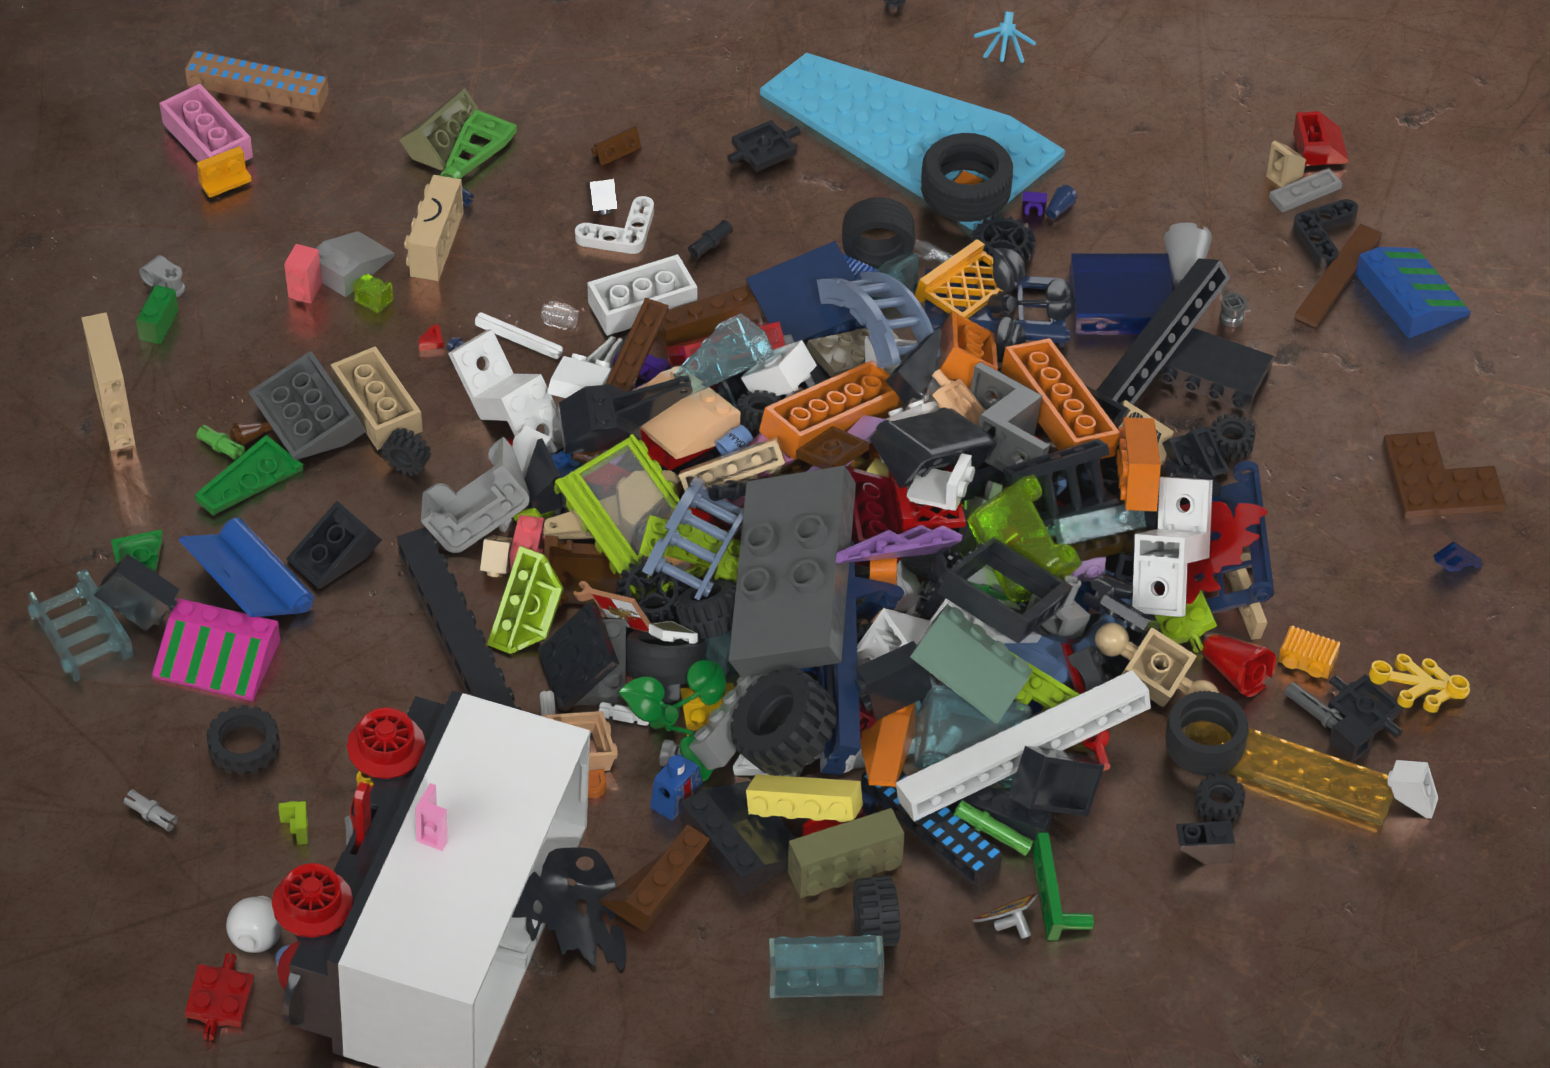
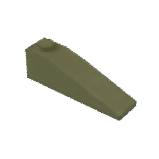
M464 88L410 129L399 141L413 160L443 170L446 168L464 123L478 107Z

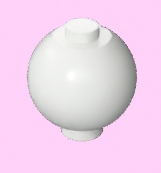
M266 896L248 897L236 903L230 910L226 921L227 934L231 942L240 950L249 953H260L270 949L280 938L283 927L274 917L271 905L272 900Z

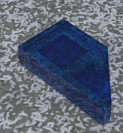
M1454 541L1433 555L1435 562L1449 571H1459L1463 566L1474 565L1475 568L1483 566L1481 558Z

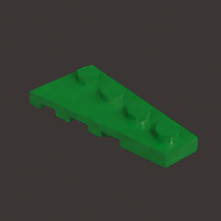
M266 435L195 494L194 500L212 515H215L303 471V464L298 460H294L286 450Z

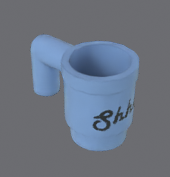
M740 424L716 440L715 446L721 456L748 447V444L753 441V437Z

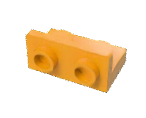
M240 146L196 163L199 184L208 197L216 196L252 181V177L246 169L244 151Z

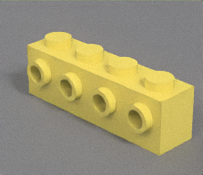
M756 774L746 789L749 814L761 817L811 818L814 821L827 819L845 823L855 820L863 806L861 781Z

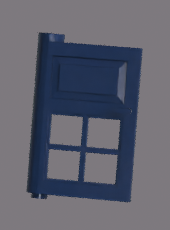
M925 269V275L934 269ZM964 273L966 277H976L975 273ZM981 274V278L993 279L992 274ZM1024 276L1017 283V299L1023 300L1022 288L1046 289L1050 281L1063 278ZM950 283V287L962 288L961 283ZM966 284L967 288L978 289V285ZM983 285L984 289L991 290V286ZM936 293L939 297L947 298V294ZM952 294V298L964 299L963 295ZM969 295V300H981L980 296ZM925 300V313L930 320L933 330L935 331L938 328L941 330L950 314L929 300ZM988 304L968 318L995 334L997 324L1001 320V318H992V312L989 310ZM1047 304L1017 305L1018 319H1016V324H1020L1024 328L1026 340L1038 341L1050 338L1052 342L1058 343V348H1064L1065 344H1069L1070 329H1066L1065 319L1053 320L1050 318V322L1024 320L1023 307L1047 308ZM954 306L962 313L966 310L964 306Z
M1252 461L1237 463L1233 468V474L1236 481L1239 482L1222 486L1220 496H1212V502L1227 504L1233 518L1235 517V508L1239 503H1249L1263 507L1258 465ZM1244 470H1250V471H1251V472H1249V473H1241V472L1244 471ZM1265 516L1260 517V524L1250 525L1245 529L1260 535L1258 540L1253 541L1249 545L1251 560L1243 561L1240 565L1224 566L1221 568L1220 573L1213 574V576L1217 575V581L1221 586V590H1219V596L1206 599L1212 614L1258 602H1266L1273 597L1274 585ZM1213 531L1210 534V541L1218 540L1222 535L1217 531ZM1252 566L1254 584L1249 586L1248 589L1225 594L1223 573ZM1200 573L1194 576V579H1203L1205 576Z

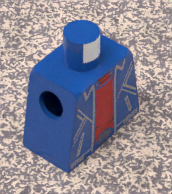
M679 754L670 757L668 763L654 779L651 809L673 821L681 812V801L698 793L703 787L699 766Z

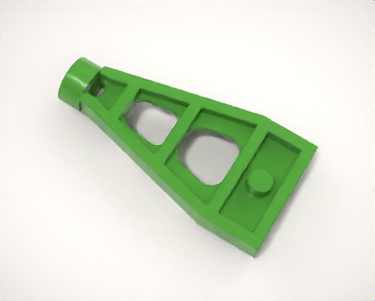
M476 109L464 123L446 168L440 176L462 179L472 169L505 147L517 133V125ZM473 134L491 140L484 147L472 144L469 141ZM462 151L475 155L469 161L459 157Z

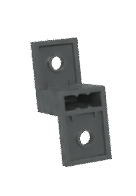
M982 362L975 365L970 391L986 410L980 415L978 427L990 434L997 444L984 462L1003 472L1005 467L1048 454L1050 445L1034 437L1042 395ZM992 392H994V393L996 394L997 400L994 398V395H993ZM1020 453L1023 454L1025 460L1021 459ZM1042 478L1030 479L1028 486L1036 490L1041 486Z

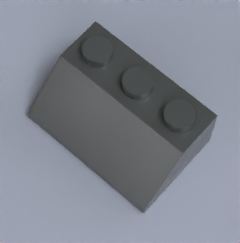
M603 619L619 665L575 705H600L601 702L612 703V705H626V701L618 693L626 684V619Z

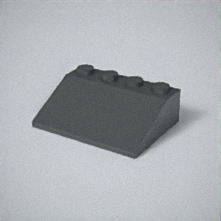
M312 351L248 392L294 460L345 446L366 432L357 415Z

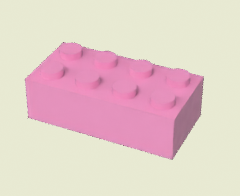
M201 84L160 102L162 123L198 162L238 146L244 151L245 161L253 157L251 137Z

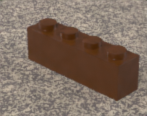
M747 285L668 310L657 336L663 346L667 347L763 322L757 301Z
M687 824L663 854L601 898L599 903L643 932H646L706 856L710 838Z

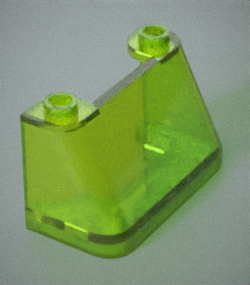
M1035 474L1021 478L976 508L969 515L968 524L979 545L981 543L985 544L994 537L1063 581L1066 576H1070L1082 565L1073 547L1067 544H1054L1033 502L1042 495V488ZM992 568L1004 593L1010 600L1023 602L1031 599L1033 593Z

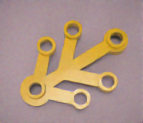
M1406 654L1397 655L1394 662L1395 668L1400 671H1409L1412 675L1394 672L1392 667L1382 660L1374 661L1369 670L1370 680L1375 684L1382 685L1387 681L1414 685L1409 690H1402L1397 698L1398 704L1405 708L1411 707L1416 698L1432 689L1441 691L1436 695H1427L1424 700L1423 708L1431 713L1437 712L1440 704L1448 699H1464L1470 693V684L1465 677L1461 675L1449 676L1438 667L1434 660L1428 658L1424 659L1419 667L1412 661L1410 656Z

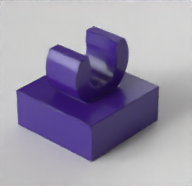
M1023 191L1022 206L1025 207V216L1029 217V210L1036 208L1038 210V217L1041 218L1043 208H1046L1047 193Z

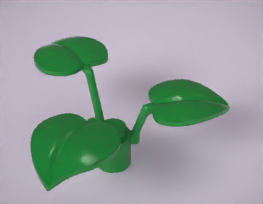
M700 660L692 664L687 672V682L695 693L674 705H665L662 702L665 694L664 688L653 677H640L625 684L618 693L626 701L635 716L642 721L649 722L650 726L654 729L666 727L668 732L676 731L690 735L684 737L680 742L681 755L699 766L702 782L706 781L714 769L708 770L688 747L695 739V732L674 726L673 724L678 719L677 708L698 696L705 705L715 704L722 698L725 692L726 680L721 666L717 662Z

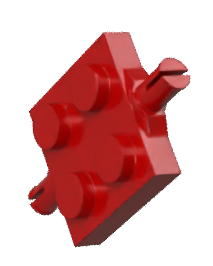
M226 953L222 967L198 964L185 1009V1018L200 1020L206 1024L202 1034V1038L205 1040L208 1039V1035L209 1041L214 1040L217 1026L228 1025L241 1028L254 982V974L239 972L233 969L237 959L235 954H232L230 958V953Z

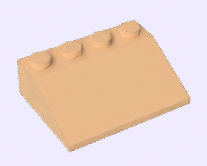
M676 366L660 372L644 387L666 382L680 376H688L691 379L693 392L640 427L650 439L676 460L714 447L716 440L724 436L732 428L740 425L741 415L738 409L683 366Z

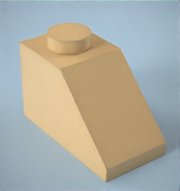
M1273 141L1266 177L1280 187L1293 183L1303 176L1306 159L1289 146Z
M492 535L484 539L480 570L487 571V576L502 577L503 574L510 572L509 554L513 538Z

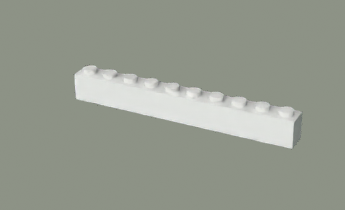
M1133 670L1119 675L1100 686H1096L1079 696L1073 697L1058 706L1048 709L1028 720H1024L1018 725L1001 731L997 735L978 742L959 753L953 754L938 763L896 782L898 801L913 821L925 817L1016 773L1025 746L1062 751L1150 709L1149 689Z

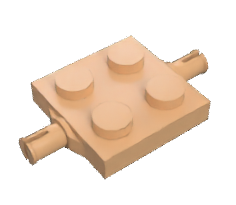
M941 369L934 372L932 377L941 387L932 396L936 399L939 408H952L978 426L980 415L986 410L961 379L956 381L948 380Z

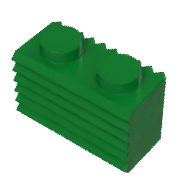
M158 285L153 287L135 320L140 340L157 344L162 343L164 336L168 333L167 330L170 329L169 326H171L173 319H175L177 312H179L175 289Z

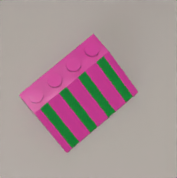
M178 598V602L168 618L152 677L253 701L280 643L278 621L262 617H249L245 613Z

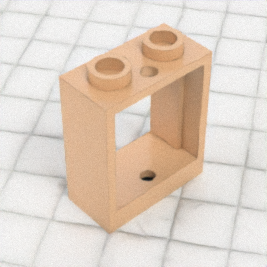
M603 711L542 715V717L590 730L598 753H589V771L599 769L610 771L614 759H617L618 750L616 744L612 742L611 726L609 722H606Z

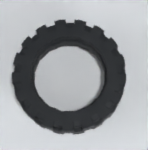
M241 705V708L234 706L228 708L229 711L220 712L218 718L211 721L210 729H207L206 734L210 758L212 761H215L216 766L220 769L224 768L227 773L238 772V775H245V772L256 773L258 769L268 767L271 760L274 761L277 757L276 751L280 749L277 723L275 719H271V714L267 711H261V708L256 706L249 708V705ZM239 727L257 728L266 736L264 742L257 749L248 753L230 752L221 745L223 737L229 731Z

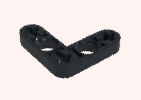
M1342 199L1296 214L1293 229L1319 266L1328 268L1333 260L1338 257L1339 251L1325 230L1354 221L1358 211V205L1355 201ZM1321 215H1328V216H1330L1332 219H1330V220H1324V219H1322L1320 216H1321ZM1317 237L1320 238L1322 241L1313 242L1310 240V238Z

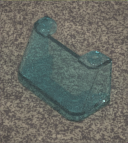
M944 686L934 687L927 693L916 714L914 767L925 769L978 742L997 735L1001 731L1018 725L1024 720L1032 718V710L1028 705L1012 702L1001 720L996 724L951 688ZM1016 773L997 783L1003 787L1011 788Z

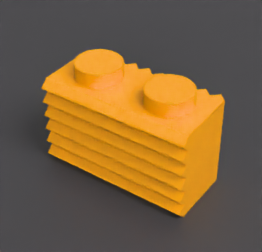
M1290 626L1280 648L1278 662L1283 663L1289 669L1297 668L1306 671L1312 677L1328 679L1337 660L1341 643L1319 634L1315 635L1313 632L1310 633L1304 629L1300 630L1299 627Z

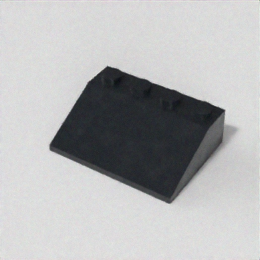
M749 781L703 789L681 801V822L685 827L688 824L710 838L707 854L741 896L788 871L789 841L797 839L778 816L761 817L749 814L746 789L750 784Z

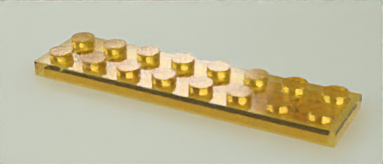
M1198 721L1189 723L1185 731V735L1190 740L1200 745L1216 746L1232 739L1231 735L1222 726L1213 722ZM1248 728L1246 748L1241 760L1233 769L1226 772L1383 826L1394 799L1392 788L1388 786V775L1251 728Z

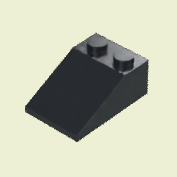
M336 501L286 560L318 589H321L364 561L382 539L351 511Z

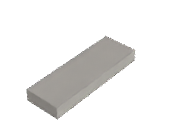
M1327 168L1271 191L1269 198L1283 213L1341 189L1342 182L1330 168Z

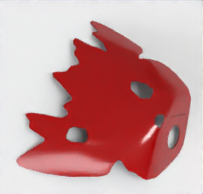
M1212 502L1210 534L1213 531H1217L1222 536L1218 540L1210 541L1209 558L1187 563V604H1193L1200 590L1208 592L1221 590V586L1213 579V574L1220 573L1223 566L1242 564V549L1245 546L1251 545L1253 541L1258 540L1260 537L1259 534H1254L1245 529L1250 525L1260 524V517L1268 513L1265 508L1255 504L1239 503L1235 508V517L1233 518L1227 504ZM1191 504L1182 505L1180 508L1187 512ZM1202 573L1205 576L1201 582H1196L1194 576Z

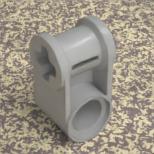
M157 255L140 268V276L147 285L152 287L158 285L175 289L177 297L185 292V285L181 281L183 275L181 268L168 261L165 257Z

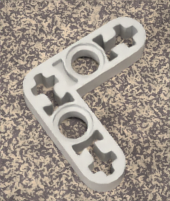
M646 196L634 199L625 228L592 223L579 224L575 228L576 243L583 247L630 254L639 253L644 248L654 215L653 200ZM642 207H644L643 214L640 213ZM641 222L644 226L634 227L632 224ZM605 236L615 237V239L612 241H607L603 238ZM633 236H635L636 240L634 241V243H631L633 240Z

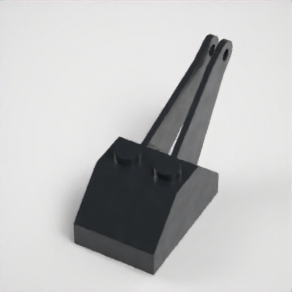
M680 376L666 382L629 392L611 384L585 386L560 401L558 407L564 453L609 450L629 438L632 434H634L637 440H642L640 431L642 425L693 392L690 377Z

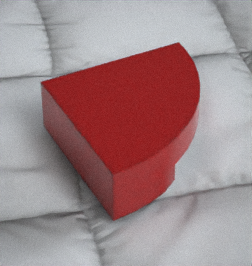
M439 324L429 327L428 331L420 336L419 352L444 348Z

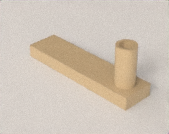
M1250 552L1242 553V562L1251 560ZM1246 568L1225 573L1232 593L1248 589L1252 585ZM1260 602L1238 607L1251 640L1261 639L1268 622Z

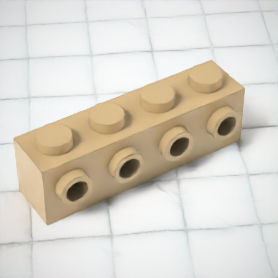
M776 436L680 471L679 477L685 491L688 487H691L690 484L696 476L705 480L703 486L708 491L711 485L724 484L727 480L758 478V473L766 470L768 474L782 469L786 459Z

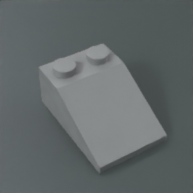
M359 231L326 240L315 248L319 250L322 283L344 297L351 294L395 256L394 252Z

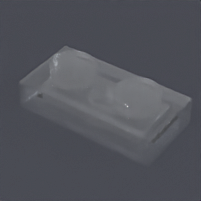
M917 239L914 245V249L920 251V257L931 262L934 259L940 262L939 265L953 256L927 241Z

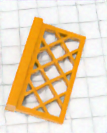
M978 239L922 277L918 282L915 293L917 300L920 303L929 300L948 314L953 311L967 319L986 306L992 294H998V291L1003 290L999 289L995 284L993 257L983 251L985 244ZM984 261L990 267L979 266V262ZM964 273H975L976 277H966ZM981 274H992L993 279L981 278ZM950 283H961L962 288L950 287ZM966 284L978 285V289L967 288ZM983 285L995 286V290L984 289ZM936 293L947 294V298L939 297ZM952 294L963 295L964 299L952 298ZM969 295L980 296L981 300H969ZM954 306H964L966 310L962 313Z

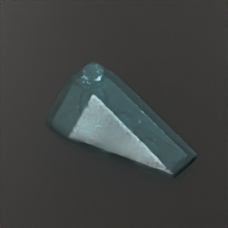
M740 313L719 323L712 335L701 343L702 346L673 375L675 378L680 376L690 377L693 389L690 395L747 370L775 356L766 332Z

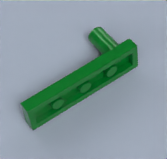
M1038 833L1032 847L1047 940H1058L1062 929L1092 930L1094 925L1092 913H1062L1049 833Z

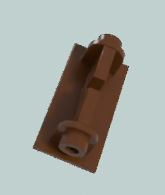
M635 126L594 144L591 152L593 156L599 157L601 166L642 148L637 127Z

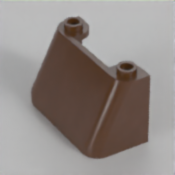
M545 536L544 555L564 588L558 607H562V604L586 605L589 601L596 603L594 599L579 601L575 597L574 591H583L579 586L581 581L587 582L592 589L615 594V590L619 588L616 585L617 579L621 578L619 573L613 574L609 567V559L604 552L600 554L596 550L595 544L573 543L572 540H567L566 545L565 542L558 541V536ZM637 541L636 546L632 548L637 556L639 555L642 541ZM642 556L644 563L647 562L649 557ZM632 593V594H631L632 598L635 599V601L638 603V600L635 598V596H634L633 593Z

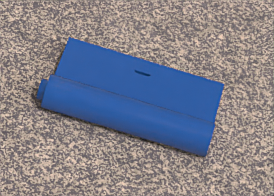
M236 517L229 520L222 528L220 534L180 537L179 541L249 617L299 614L307 612L312 607L314 595L241 518Z

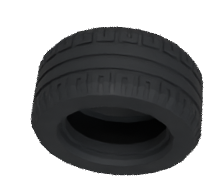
M957 133L943 137L927 150L923 158L921 173V192L923 198L939 215L951 220L974 222L987 219L1001 211L1009 201L1012 189L1013 162L1008 152L998 142L987 136L976 133ZM970 170L986 175L989 180L973 185L959 184L947 179L945 175L953 171Z

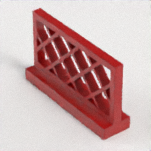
M952 465L943 466L945 467L944 471L953 472ZM888 470V477L891 478L902 533L919 525H923L931 530L940 526H945L949 529L966 526L961 501L956 511L939 508L941 511L938 514L930 511L934 506L924 505L922 507L915 504V502L909 501L907 492L910 486L900 489ZM949 513V514H951V515H953V516H956V517H958V518H957V519H947V518H945V516ZM922 516L931 519L929 521L918 522V519Z

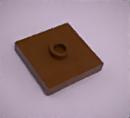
M832 426L798 448L796 454L797 458L820 469L845 466L868 451L869 444L868 441Z

